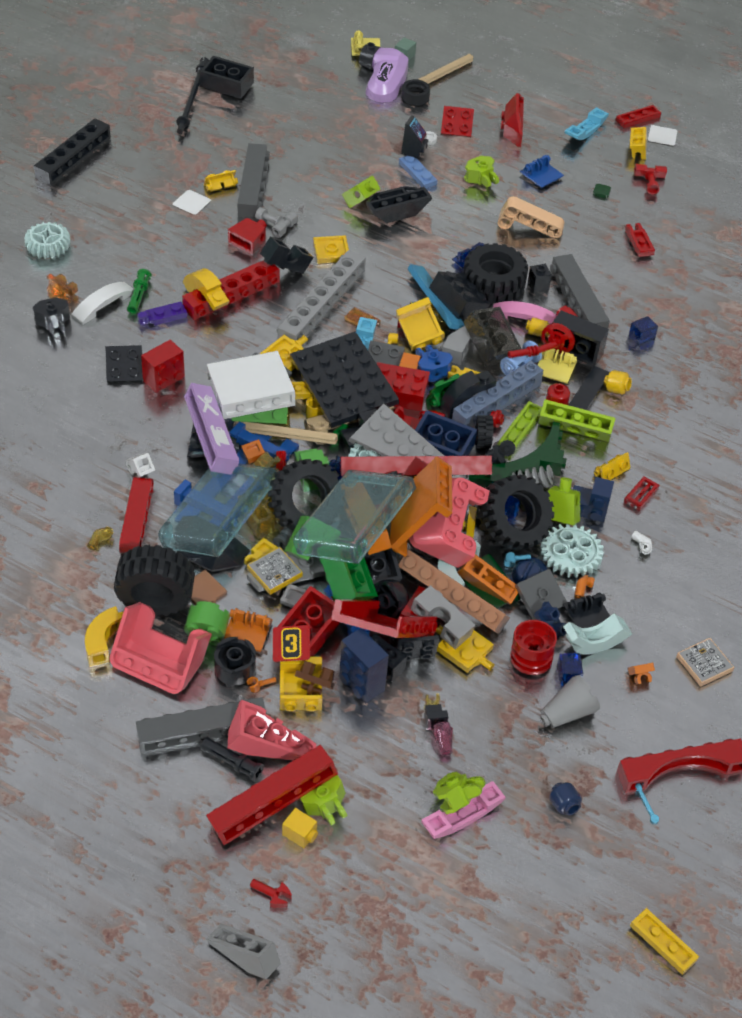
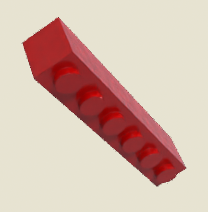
M320 744L296 760L291 761L285 767L272 773L264 780L252 785L243 793L233 797L230 801L215 808L206 816L222 844L226 845L338 775L334 762Z

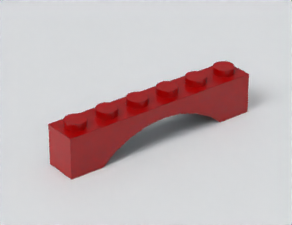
M741 738L734 740L726 739L723 742H708L701 746H687L679 750L669 749L657 754L647 753L635 758L626 757L620 760L617 774L624 793L636 792L635 785L637 783H640L642 790H645L659 775L681 767H703L725 775L742 772Z

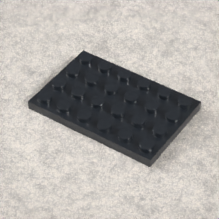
M356 331L290 354L291 361L331 428L359 419V413L373 409L378 410L383 404L388 408L399 404V398Z

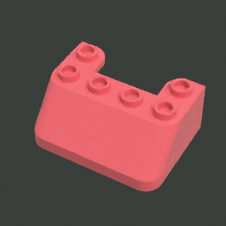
M452 478V514L446 518L437 511L409 538L412 546L457 568L470 561L475 556L476 542L472 537L461 532L468 503L473 506L475 504H485L490 491L465 478Z
M138 602L125 607L110 654L112 666L169 693L177 694L183 691L201 666L212 633L203 629H195L189 634L185 644L152 629L155 612L150 606Z

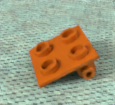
M235 608V610L231 609V619L224 639L238 637L240 640H249L254 645L255 650L261 652L273 619L268 618V615H256V612L250 614V611L245 613V611L238 610V608Z

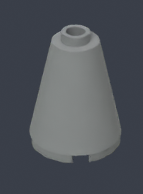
M575 675L541 710L540 719L546 727L554 728L600 710L598 698L596 695L592 697L589 691L592 688L580 675Z

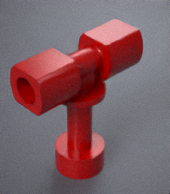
M635 164L634 176H644L649 181L646 186L647 192L651 195L657 194L660 191V187L655 179L665 178L667 167L655 165V168H647L646 164Z

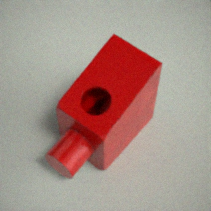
M246 218L228 229V242L254 255L266 239L267 225L262 219L255 222Z

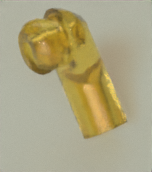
M105 527L95 530L87 547L90 550H96L99 542L109 540L112 537L113 529Z

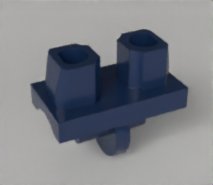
M549 601L544 602L542 607L534 613L535 618L549 624L556 632L557 639L565 636L567 632L563 626L566 623H561L559 620V610L557 607H552Z

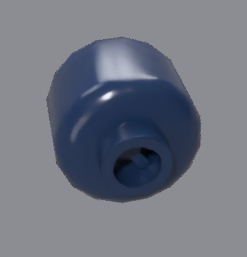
M560 782L552 787L549 800L559 814L570 816L581 808L582 797L571 783Z

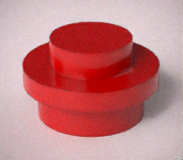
M501 410L492 411L490 416L493 417V427L498 428L504 422V415Z

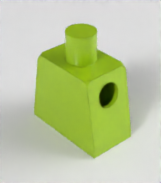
M370 176L341 195L349 208L379 191L380 187L374 176ZM356 191L359 192V194H360L359 197H356V196H355V192H356Z
M562 477L559 486H553L548 490L550 494L549 500L550 502L553 501L554 505L552 512H555L554 518L551 520L575 525L580 522V492L571 489L572 479Z

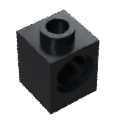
M546 263L530 266L528 283L533 292L549 290L552 274Z

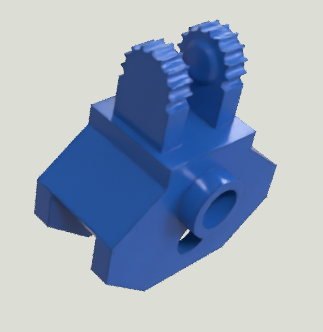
M426 345V352L421 348L415 350L416 355L421 356L418 362V370L430 372L429 382L447 378L448 372H451L450 364L453 361L450 353L433 349L431 345Z

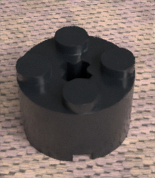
M229 637L217 645L214 652V670L218 679L225 683L226 686L242 685L247 683L248 678L255 676L256 650L249 640Z

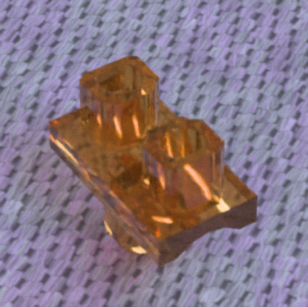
M61 273L57 276L47 275V279H49V285L46 289L48 297L50 299L62 298L71 303L73 295L78 292L77 284L73 281L66 284L67 280Z

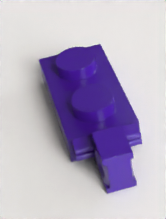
M180 301L137 314L140 326L149 323L156 326L187 318V311Z

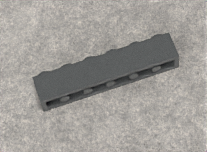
M248 143L237 203L239 217L255 218L256 211L259 207H262V202L260 201H263L268 161L270 160V151H267V145Z
M573 255L553 257L550 271L554 274L557 284L560 285L563 295L566 296L569 306L572 307L579 318L608 329L610 320Z
M263 697L244 700L261 706L266 710ZM228 702L223 705L207 706L202 709L186 710L181 713L165 714L161 717L144 718L136 721L141 754L202 743L207 737L212 740L228 738V730L239 702Z

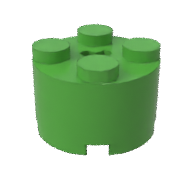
M199 601L195 606L193 604L190 606L184 631L188 636L195 629H203L210 632L212 635L209 644L217 646L225 638L230 613L226 609L224 612L220 610V605Z

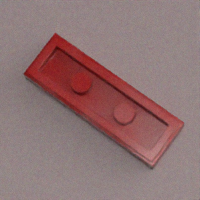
M654 105L617 115L615 120L624 129L660 118L661 112Z

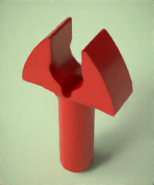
M253 879L250 883L251 888L271 897L270 907L272 908L288 907V902L279 899L278 896L283 895L292 900V894L283 882L278 888H273L256 879Z

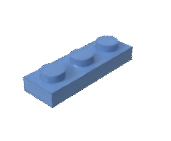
M404 156L399 158V164L421 187L428 189L437 185L438 180L416 157Z

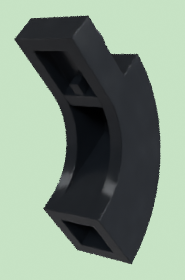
M488 370L476 375L473 371L463 374L444 393L440 410L443 414H446L447 418L452 419L455 407L467 401L475 394L495 387L496 380Z

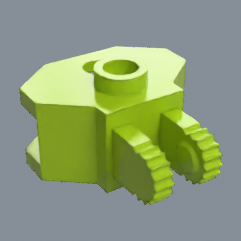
M479 156L468 160L465 166L467 172L464 180L467 183L483 184L486 188L492 185L491 182L498 184L499 177L493 172L495 160L490 156Z
M455 771L448 773L437 782L433 794L439 800L444 799L440 809L448 815L467 806L472 798L480 796L486 782L482 776L467 778L466 774L461 775Z
M338 775L300 798L307 815L322 816L323 819L326 818L330 825L335 824L332 814L336 811L342 818L347 817V813L341 805L346 792Z

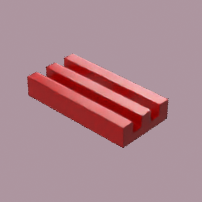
M643 476L624 498V503L627 504L629 502L631 507L636 506L637 510L640 511L657 492L660 485ZM645 482L648 483V484L641 490V492L636 496V498L633 499L632 497H633V496L638 492V490L645 484ZM651 486H653L652 489L646 494V496L640 502H638L644 496V494L651 488Z

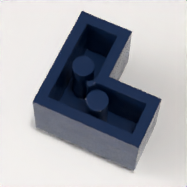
M595 477L593 489L574 485L573 490L580 492V517L600 522L605 521L614 481Z

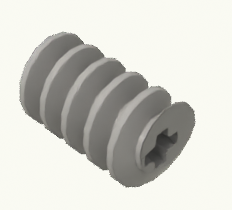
M547 465V471L544 470L543 466H540L539 472L535 467H533L532 473H530L529 469H525L527 478L532 477L536 479L535 483L540 482L544 486L543 490L551 488L554 484V475L550 465ZM518 470V475H523L522 470Z

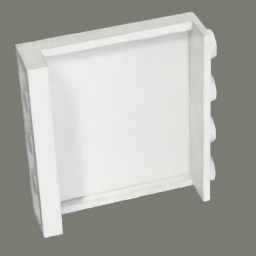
M278 351L207 364L208 380L212 381L221 406L223 419L295 406V390Z

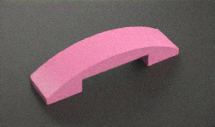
M518 301L494 303L490 316L491 318L506 321L508 316L531 320L533 317L549 321L550 324L557 317L555 313L546 308Z
M491 781L482 788L480 796L472 798L467 806L448 815L438 810L423 818L421 822L434 839L441 838L479 820L502 803L506 797L497 785Z

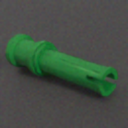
M139 269L137 271V279L133 282L134 290L127 307V311L131 314L138 312L143 293L149 287L148 281L151 280L152 274L147 269Z

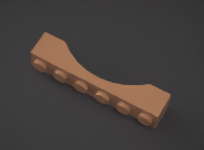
M409 549L407 556L403 557L400 561L399 567L428 587L431 585L435 590L440 591L444 598L497 634H500L510 619L509 616Z

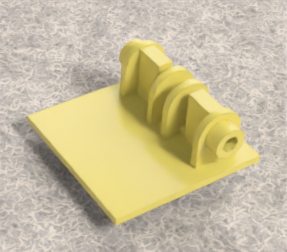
M357 30L354 33V38H351L352 56L359 57L363 46L369 42L380 47V38H363V33Z
M555 349L542 352V359L539 361L538 366L544 370L543 377L568 384L577 363V357L566 352L564 355V351L560 355L558 349L556 353Z

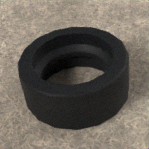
M419 79L404 82L402 85V99L404 102L416 106L428 102L430 97V86L428 83ZM412 91H418V92H421V93L416 94V93H411V92H412Z

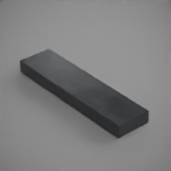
M594 366L569 403V406L588 410L604 386L605 376L609 375L610 372Z

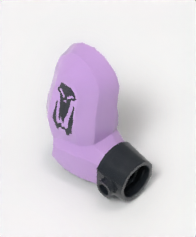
M372 42L365 44L360 52L359 64L374 71L367 84L365 94L369 99L376 102H391L397 98L406 80L408 57L397 49L381 48L375 46Z

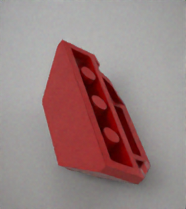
M516 93L506 104L505 111H502L501 114L503 136L517 147H521L523 136L524 97L520 93Z

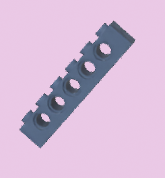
M529 361L497 381L495 387L479 392L455 407L452 420L474 428L477 415L490 416L492 411L503 410L539 387L544 370L533 361Z

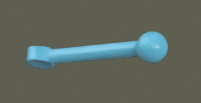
M637 783L635 785L636 791L639 792L651 816L650 821L658 823L659 816L654 814L642 791L641 784Z

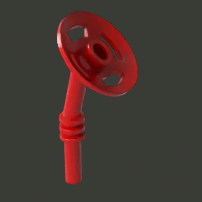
M552 323L547 325L541 333L544 345L527 346L526 349L508 351V357L538 356L539 353L555 349V353L557 349L560 350L559 354L564 351L565 354V352L568 353L573 349L575 338L571 330L566 326ZM554 329L560 330V331L564 332L565 334H562L561 332H558V331H554ZM547 332L550 335L548 341H546L545 335ZM569 339V347L565 348V340Z

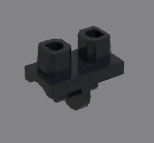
M505 440L502 443L497 441L493 444L492 449L486 452L485 456H492V463L498 460L500 463H503L507 460L508 456L514 454L515 444L510 440Z

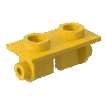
M226 170L220 174H210L205 177L203 185L210 192L221 190L222 183L224 188L234 187L238 184V179L234 178L236 170Z
M629 453L618 454L615 458L609 460L607 464L604 463L601 466H597L594 470V475L612 480L631 468Z

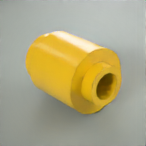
M532 317L527 322L526 330H528L530 335L541 337L543 329L550 323L549 321ZM547 332L546 335H545V337H548V338H549L550 335H549V333Z

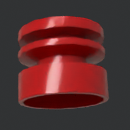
M527 620L521 622L516 627L513 635V644L510 652L511 663L517 670L528 675L545 673L550 669L553 662L557 643L556 632L549 624L543 621Z

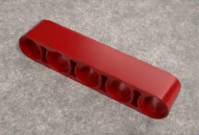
M133 477L119 542L120 554H124L137 546L142 547L153 493V478Z

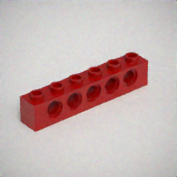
M262 260L219 279L222 283L221 289L229 300L228 305L280 282V269L273 264L271 266ZM196 289L182 295L183 305L193 320L214 312L199 290Z

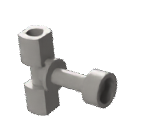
M259 207L255 214L257 220H268L274 223L272 235L276 238H280L286 233V227H292L298 222V214L293 211L288 212L284 217L281 215L275 217L268 214L267 209Z

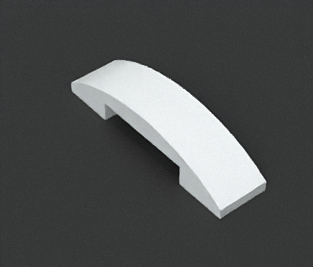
M115 282L106 285L83 300L71 315L75 320L84 325L96 318L98 310L114 300L120 298L123 301L130 297L134 289L125 282Z

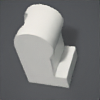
M149 453L138 454L125 461L131 475L137 473L138 477L155 471Z

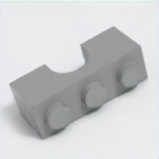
M431 585L413 601L411 610L417 616H437L445 621L446 624L440 636L454 649L472 635L475 628L472 620L462 614L453 603H450L443 597L440 591L435 590Z

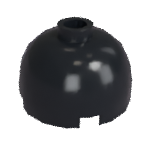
M385 579L375 583L374 587L378 596L373 599L380 601L378 614L392 618L399 617L409 602V595L405 586L394 579Z

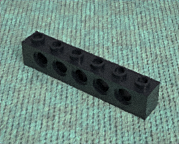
M96 118L87 123V125L34 165L35 179L51 186L111 138L110 125Z

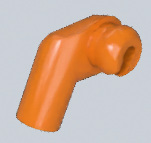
M588 575L581 577L577 581L574 597H583L586 586L592 588L595 578L588 577Z

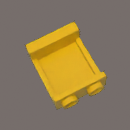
M429 297L396 310V317L412 352L417 348L425 350L426 345H438L444 340L445 333L441 330L434 315Z
M322 657L280 662V710L289 712L295 710H307L310 712L322 710V694L314 693L313 695H307V690L301 689L302 683L310 684V681L295 676L296 670L300 671L304 661L316 664L313 676L319 678L322 672ZM318 684L316 685V687L322 689V686H321V685H318Z

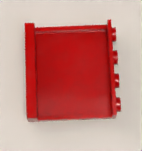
M335 599L331 620L395 638L433 636L437 630V616H399V619L378 614L380 601L374 599Z

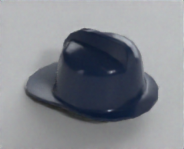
M531 557V559L520 560L512 571L510 580L518 584L547 570V567L537 558Z

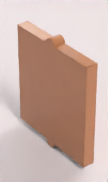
M206 570L195 576L191 598L195 605L199 601L216 603V600L227 594V590Z

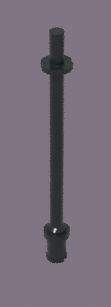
M202 57L196 67L197 75L183 115L179 116L176 120L178 134H182L184 128H188L190 125L188 116L200 85V70L209 61L206 57H204V60Z

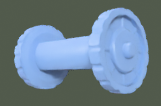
M527 341L523 344L522 349L537 344L533 341ZM542 353L531 357H505L500 361L502 372L507 376L529 361L537 363L542 359Z

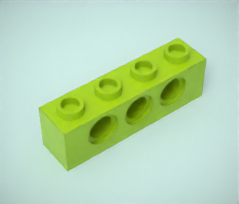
M544 399L538 424L552 427L553 422H560V430L609 442L616 418Z

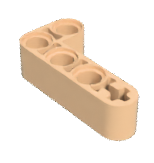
M514 196L509 197L505 202L497 222L501 229H509L514 221H517L552 238L562 236L565 224L561 217Z

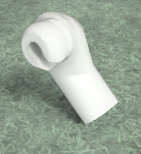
M634 531L631 539L639 543L640 551L643 554H649L652 551L651 539L638 531Z

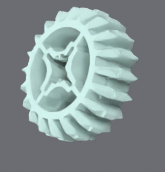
M50 221L48 223L42 222V224L36 223V226H31V229L27 230L24 238L25 247L33 257L37 256L38 259L43 257L45 260L47 258L53 259L55 256L59 258L60 254L64 255L71 243L70 234L66 227H63L62 224L58 225L57 222L51 223Z

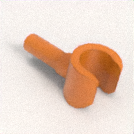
M256 677L247 679V684L253 693H257L261 686L276 682V677L260 681Z

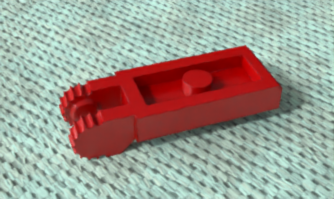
M636 223L635 230H633L631 224H626L627 236L638 257L654 255L655 249L641 224Z

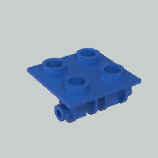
M543 155L540 159L538 158L526 164L524 169L520 171V173L541 188L564 176L549 164L551 160L549 155Z

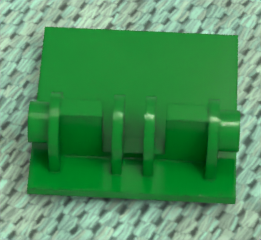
M455 374L445 382L440 380L435 383V387L429 391L430 394L425 400L431 399V406L439 407L448 387L462 375Z

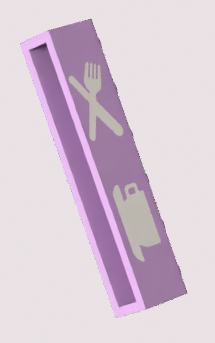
M191 383L184 398L210 471L232 475L234 469L239 464V457L236 454L212 387Z

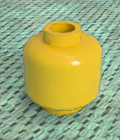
M612 370L609 375L605 376L604 385L608 392L623 395L630 390L632 379L627 372Z

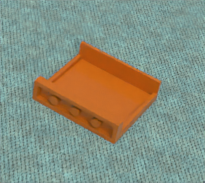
M438 456L391 500L390 543L392 550L404 557L407 556L408 539L437 511L446 518L452 514V466Z

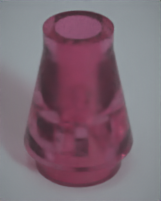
M449 722L435 724L432 733L440 750V755L447 756L452 754L453 728Z

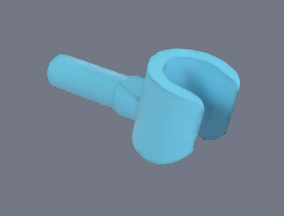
M508 552L504 560L505 567H514L516 561L531 559V555L515 556L513 552Z

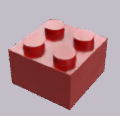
M171 339L141 355L143 381L156 393L185 377L184 351Z

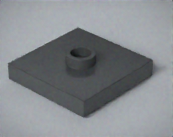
M550 569L515 585L532 620H536L534 613L546 601H549L551 606L557 607V609L563 607V603H567Z

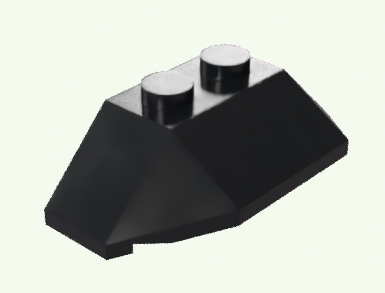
M402 186L374 193L366 202V205L373 215L386 223L416 216L432 200V196L425 187Z
M197 517L183 518L174 532L177 551L182 553L183 557H187L189 561L211 572L241 567L245 557L250 553V549L232 534Z

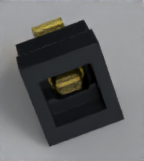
M438 693L434 701L429 699L428 694L425 697L424 718L426 730L445 729L448 725L447 710L442 711V706L439 704L440 695Z

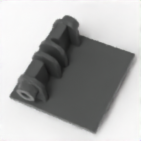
M370 340L368 351L376 364L379 362L399 366L405 347Z

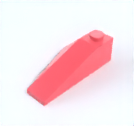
M244 700L239 702L228 730L227 748L245 755L293 761L316 747L315 742L297 730L291 731L282 725L283 721L279 718L275 720L267 715V710L261 706Z

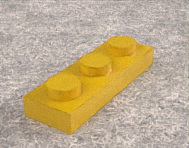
M647 908L631 922L630 927L682 975L698 960L699 956Z

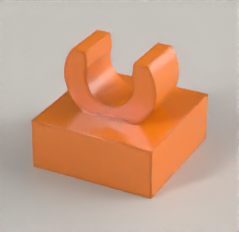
M259 439L241 446L249 464L253 463L256 465L261 463V459L266 457Z
M654 663L627 667L629 675L636 674L634 677L636 685L641 684L642 675L646 678V683L652 682V676L648 672L655 671Z

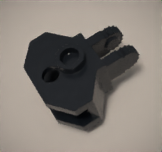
M56 297L41 300L32 307L36 325L46 327L50 334H54V328L58 327L61 332L65 331L64 323L70 318L67 300Z

